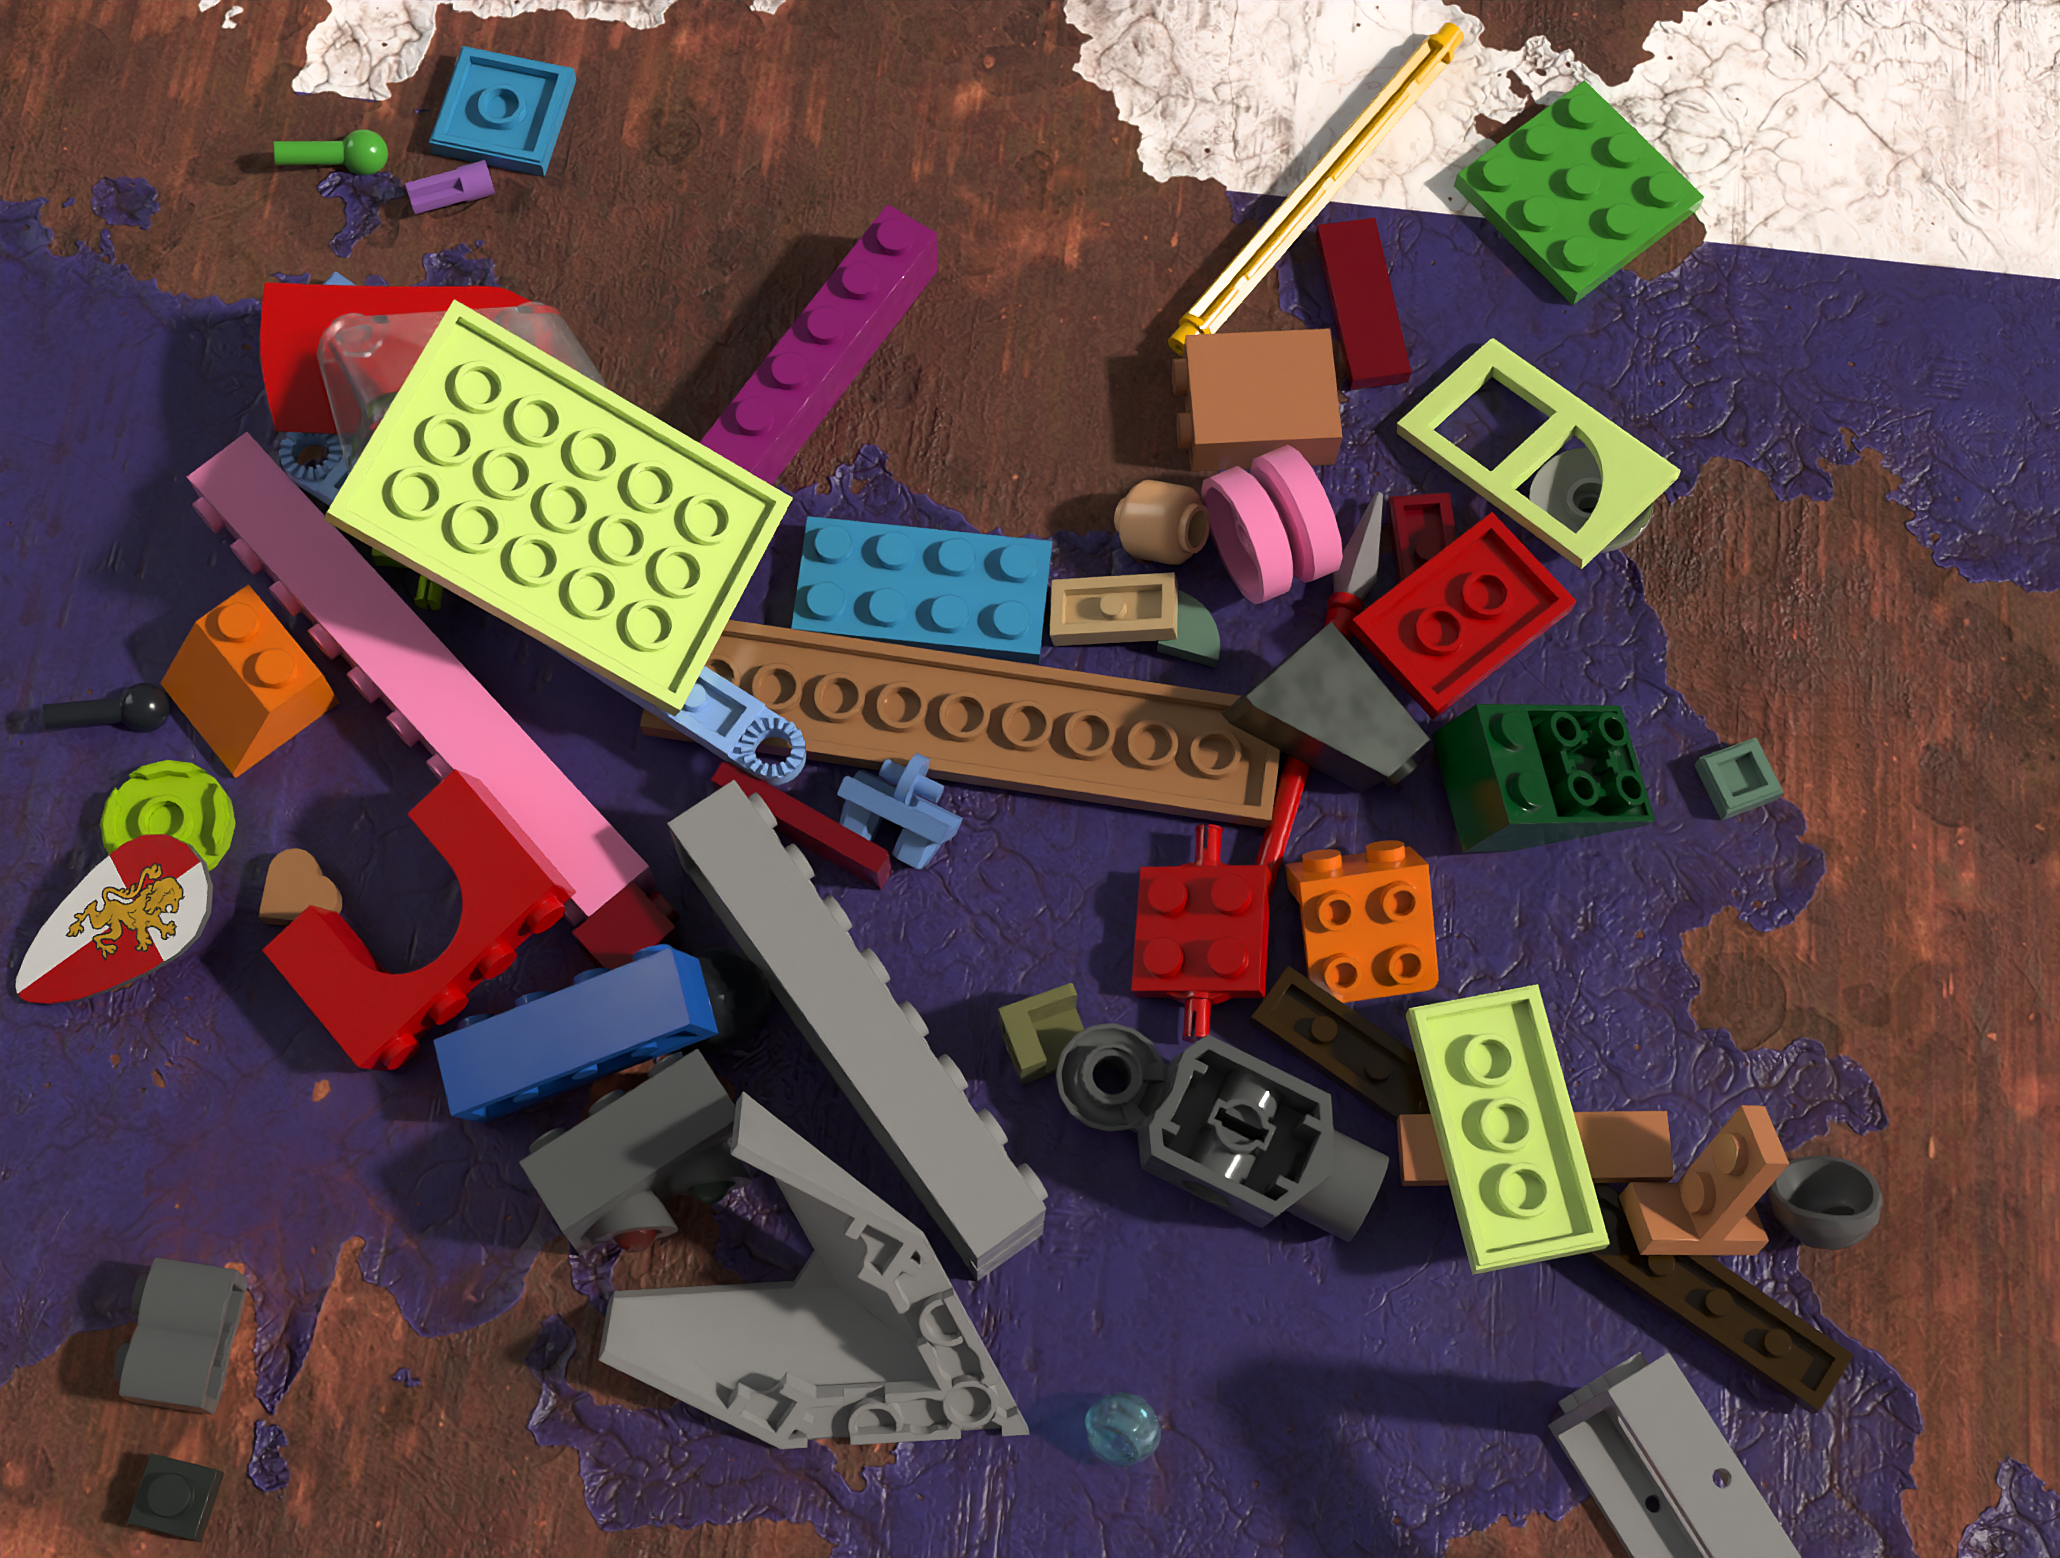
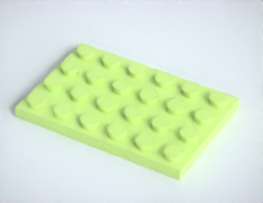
M454 299L326 512L324 520L675 717L685 704L793 498Z

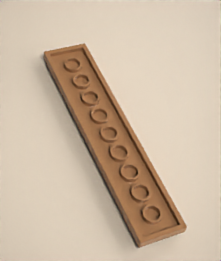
M728 620L705 664L707 668L764 703L768 709L787 721H792L801 730L805 740L806 759L880 770L887 758L906 767L912 757L919 753L930 758V765L926 774L927 778L1261 828L1270 826L1272 820L1280 750L1229 724L1222 713L1241 697L1240 695ZM643 709L640 723L643 735L697 743L654 714ZM770 737L763 740L757 746L755 752L790 757L792 747L782 738Z

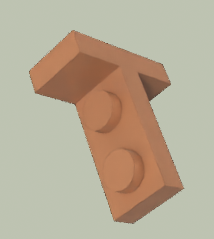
M1741 1105L1677 1183L1630 1182L1620 1194L1619 1199L1640 1255L1756 1256L1769 1242L1754 1204L1786 1169L1789 1162L1765 1106Z

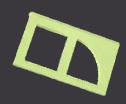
M1494 338L1485 343L1397 423L1398 435L1580 569L1586 566L1678 479L1681 472L1679 468ZM1493 377L1547 415L1549 419L1494 470L1489 471L1434 429ZM1574 435L1586 445L1594 456L1599 467L1602 483L1600 497L1594 511L1576 534L1516 490Z

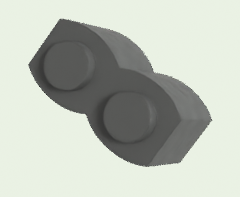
M155 1257L149 1274L143 1273L140 1275L133 1291L132 1312L134 1315H138L137 1327L131 1342L125 1341L122 1343L116 1355L113 1377L115 1383L120 1384L119 1396L132 1403L214 1415L224 1388L231 1346L239 1327L246 1298L248 1279L236 1269Z

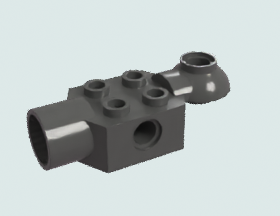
M1116 1023L1090 1026L1074 1035L1061 1052L1056 1077L1059 1095L1069 1112L1089 1127L1107 1132L1129 1129L1137 1133L1142 1170L1261 1229L1286 1211L1346 1242H1350L1367 1216L1385 1176L1389 1157L1333 1129L1331 1094L1209 1034L1186 1048L1172 1060L1169 1066L1163 1063L1152 1041L1136 1029ZM1104 1066L1115 1068L1125 1080V1091L1113 1095L1102 1092L1093 1081V1070Z

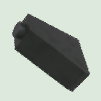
M1332 622L1305 640L1222 713L1229 724L1361 793L1381 781L1388 788L1399 783L1418 766V762L1412 755L1430 740Z

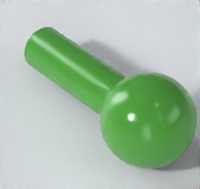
M368 129L355 130L349 133L343 141H273L274 165H345L352 173L365 176L374 174L384 167L388 159V148L379 134Z

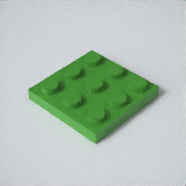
M1585 80L1460 171L1454 183V187L1572 305L1699 210L1704 196Z

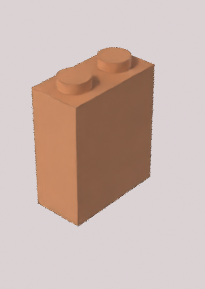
M1330 328L1185 335L1182 358L1172 360V386L1174 395H1184L1185 412L1177 413V442L1179 449H1189L1191 471L1228 470L1236 466L1242 469H1251L1254 458L1287 444L1298 450L1310 466L1335 465L1342 441V428Z

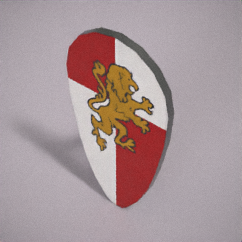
M167 834L141 835L119 846L92 869L39 930L24 957L17 975L15 986L17 994L21 999L31 1003L56 1005L83 1001L147 976L183 955L201 936L212 910L213 884L206 862L192 845Z

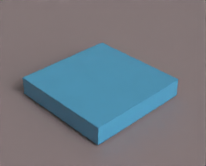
M462 46L429 140L432 154L470 162L485 160L489 166L545 177L576 83L574 68Z

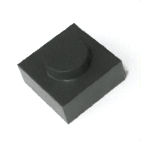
M151 1453L127 1523L202 1542L224 1472Z

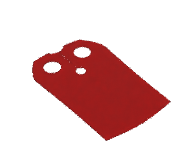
M264 282L260 326V358L275 432L372 436L454 299L494 323L501 317L510 315L525 320L532 331V338L529 343L553 357L555 353L559 352V345L552 316L532 301L510 290L494 286H357Z

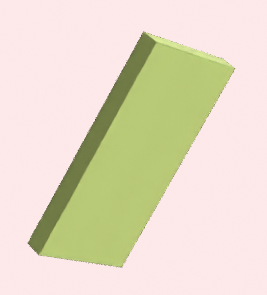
M1538 984L1409 1008L1406 1013V1019L1472 1275L1605 1249L1610 1244Z

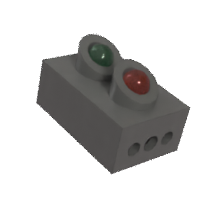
M698 1048L685 1057L682 1052L665 1057L648 1071L647 1076L649 1080L627 1094L623 1089H619L605 1095L590 1107L588 1111L590 1117L567 1131L565 1127H558L545 1133L529 1147L531 1155L519 1162L559 1228L580 1256L600 1243L617 1244L622 1250L629 1253H638L646 1250L653 1243L654 1239L666 1237L678 1231V1227L662 1204L675 1195L693 1196L701 1203L714 1204L721 1201L729 1191L743 1188L752 1183L753 1179L740 1159L731 1155L736 1106Z

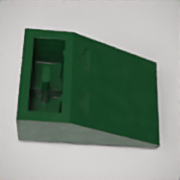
M1475 704L1431 734L1462 852L1516 851L1650 825L1655 822L1621 706Z

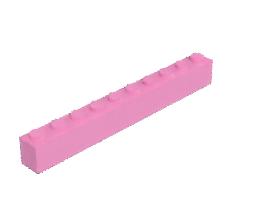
M245 432L187 476L199 496V499L192 503V506L203 521L215 533H218L225 527L237 540L230 545V548L242 564L253 575L263 569L275 582L268 589L282 608L292 618L299 612H302L314 625L307 632L321 651L330 660L341 654L353 669L346 675L361 695L369 703L374 702L380 697L392 710V713L386 719L401 739L409 747H412L418 741L423 744L433 755L426 763L440 781H443L454 769H457L480 779L575 889L576 893L563 904L566 908L563 917L573 927L582 920L585 922L632 881L645 895L656 887L649 865L338 529L324 520L325 515L248 432Z

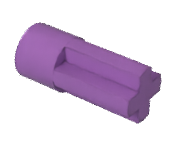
M485 160L459 166L456 170L405 183L415 214L463 201L470 202L496 195Z

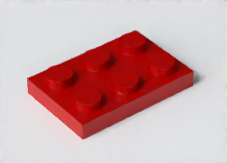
M1491 512L1353 618L1349 629L1429 717L1434 720L1571 612L1576 600L1496 515Z

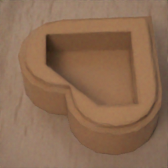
M294 848L284 850L274 857L268 868L258 916L263 923L288 926L309 905L332 910L340 914L342 910V896L335 884L327 877L322 876V870L318 862L310 853Z

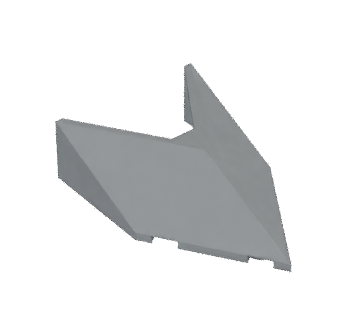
M742 1092L736 1101L731 1155L775 1178L813 1246L814 1252L794 1281L615 1291L608 1301L598 1360L779 1449L807 1448L808 1440L848 1437H850L851 1445L961 1439V1431L1001 1428L1002 1436L1029 1435V1427L924 1232L745 1092Z

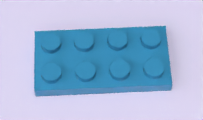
M807 516L791 629L998 660L1039 664L1052 541Z

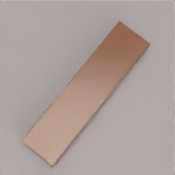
M1667 1111L1573 1112L1593 1183L1669 1182L1674 1177ZM1431 1114L1399 1115L1396 1122L1401 1186L1449 1185Z

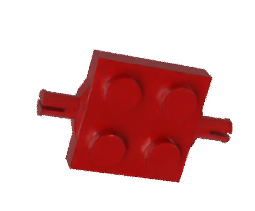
M1204 824L1196 826L1195 860L1193 862L1180 866L1140 867L1131 991L1137 998H1171L1185 1004L1182 1040L1190 1043H1196L1197 1039L1200 1040L1209 1034L1212 1004H1218L1231 998H1265L1272 873L1267 865L1231 866L1220 862L1223 828L1213 824H1208V829Z

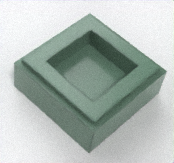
M1756 737L1700 757L1694 765L1721 821L1776 801L1784 793Z

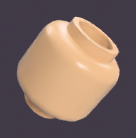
M1143 480L1132 487L1127 496L1118 503L1114 515V524L1119 532L1123 548L1132 557L1169 565H1180L1191 558L1194 553L1199 552L1205 545L1210 530V515L1208 509L1203 505L1201 497L1193 488L1155 480Z

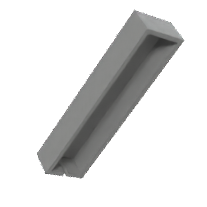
M733 780L668 822L667 824L681 866L745 956L763 971L764 977L769 981V989L974 1278L979 1281L1043 1235V1222L1046 1213V1206L1043 1200L1048 1197L1043 1184L1026 1163L1016 1168L1011 1162L1003 1147L1008 1142V1139L999 1123L986 1108H983L978 1113L974 1111L963 1092L968 1087V1084L959 1068L946 1053L938 1059L932 1053L924 1036L929 1034V1031L923 1019L908 1000L898 1005L892 998L885 984L890 981L885 967L869 947L861 952L855 947L848 933L852 925L847 915L833 896L829 895L823 900L818 896L814 885L810 881L815 876L811 866L795 844L792 843L786 848L782 846L773 829L777 826V821L760 795L755 792L747 797L736 781Z

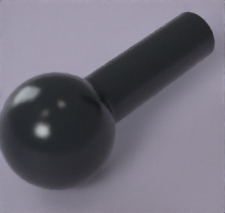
M137 683L128 687L118 698L43 704L45 729L123 723L135 732H152L160 728L168 719L170 701L166 693L158 686L150 683Z

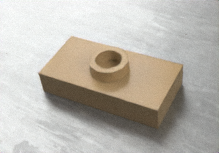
M1175 572L1052 580L1050 637L1054 646L1177 639L1178 581Z

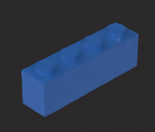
M670 945L650 946L634 953L632 956L633 962L614 970L610 968L588 970L573 978V986L555 993L551 991L529 993L515 1000L514 1009L496 1016L494 1014H479L459 1021L456 1024L457 1031L434 1039L451 1116L484 1124L719 1034L699 959L676 950Z

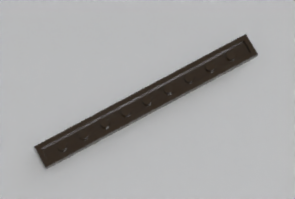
M1287 966L1252 1015L1249 1024L1396 1126V1120L1399 1115L1431 1114L1415 1052L1299 972ZM1593 1183L1610 1244L1605 1249L1581 1253V1255L1813 1415L1820 1412L1854 1357V1354L1710 1255H1640L1619 1199L1620 1193L1605 1183Z

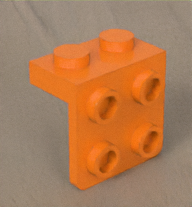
M1387 840L1370 843L1365 847V853L1341 856V852L1338 850H1315L1303 854L1302 862L1285 864L1287 888L1300 904L1307 979L1342 1003L1428 991L1433 989L1438 983L1439 975L1429 865L1410 846L1405 847L1401 841Z

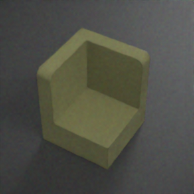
M1068 983L998 1008V1027L1020 1085L1055 1073L1063 1049L1074 1035L1084 1030L1076 1009L1077 993L1073 983Z

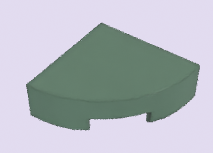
M1178 590L1177 639L1159 640L1156 652L1216 668L1220 653V637L1216 623L1209 611L1197 599Z

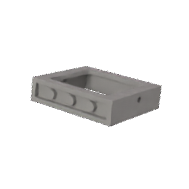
M1639 1352L1558 1402L1565 1415L1550 1423L1548 1427L1630 1558H1801L1670 1353L1648 1364L1642 1353ZM1715 1470L1725 1484L1724 1488L1716 1486L1713 1482L1712 1475ZM1649 1496L1655 1497L1659 1502V1510L1656 1513H1652L1646 1508L1645 1502Z

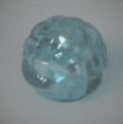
M1120 1392L1106 1395L1088 1410L1085 1417V1430L1091 1450L1102 1461L1112 1466L1125 1468L1141 1463L1154 1453L1159 1446L1161 1427L1154 1409L1137 1394Z

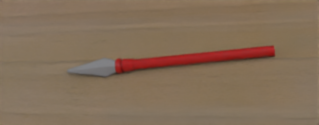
M1381 492L1374 494L1342 553L1343 559L1340 569L1332 572L1334 592L1328 599L1327 605L1329 609L1327 610L1323 627L1332 622L1349 643L1353 635L1349 629L1352 619L1363 612V600L1377 581L1383 494ZM1290 755L1287 756L1275 795L1270 826H1267L1255 862V865H1267L1272 873L1271 896L1310 769L1309 765Z

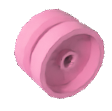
M1287 444L1254 458L1250 474L1241 467L1236 466L1203 480L1201 489L1202 503L1209 511V531L1215 547L1232 581L1244 597L1253 604L1263 603L1290 591L1293 575L1306 583L1340 569L1343 559L1342 544L1334 512L1314 470L1302 454L1292 446Z

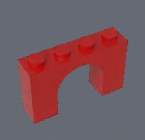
M454 769L407 813L452 867L462 892V914L459 927L450 945L436 960L419 970L395 974L376 959L338 912L309 905L262 949L358 1068L386 1071L387 1069L394 1070L408 1062L420 1049L421 1045L418 1040L435 1024L441 1025L456 1017L469 1002V998L466 995L484 978L487 980L492 979L504 972L517 957L515 949L532 933L540 934L552 927L565 913L566 908L563 904L576 893L575 889L482 781L460 770Z

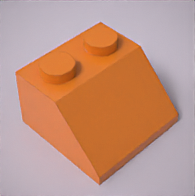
M249 584L194 623L160 682L164 690L235 778L239 777L340 703L320 670Z

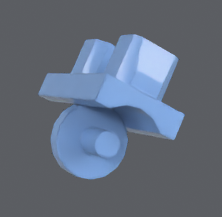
M919 753L912 757L906 767L888 758L884 761L879 776L898 784L897 786L860 769L853 778L849 776L844 777L837 793L838 796L846 799L839 824L869 841L875 839L884 818L902 826L903 829L892 851V855L896 859L917 869L926 866L941 844L956 835L963 818L917 796L918 794L937 803L944 790L943 785L926 777L930 758Z

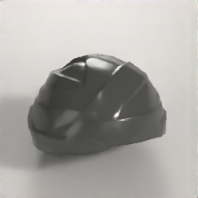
M1808 1156L1790 1160L1786 1169L1769 1187L1771 1210L1783 1230L1794 1236L1803 1245L1816 1249H1845L1867 1238L1880 1220L1881 1207L1884 1201L1879 1185L1870 1172L1851 1161L1831 1156Z

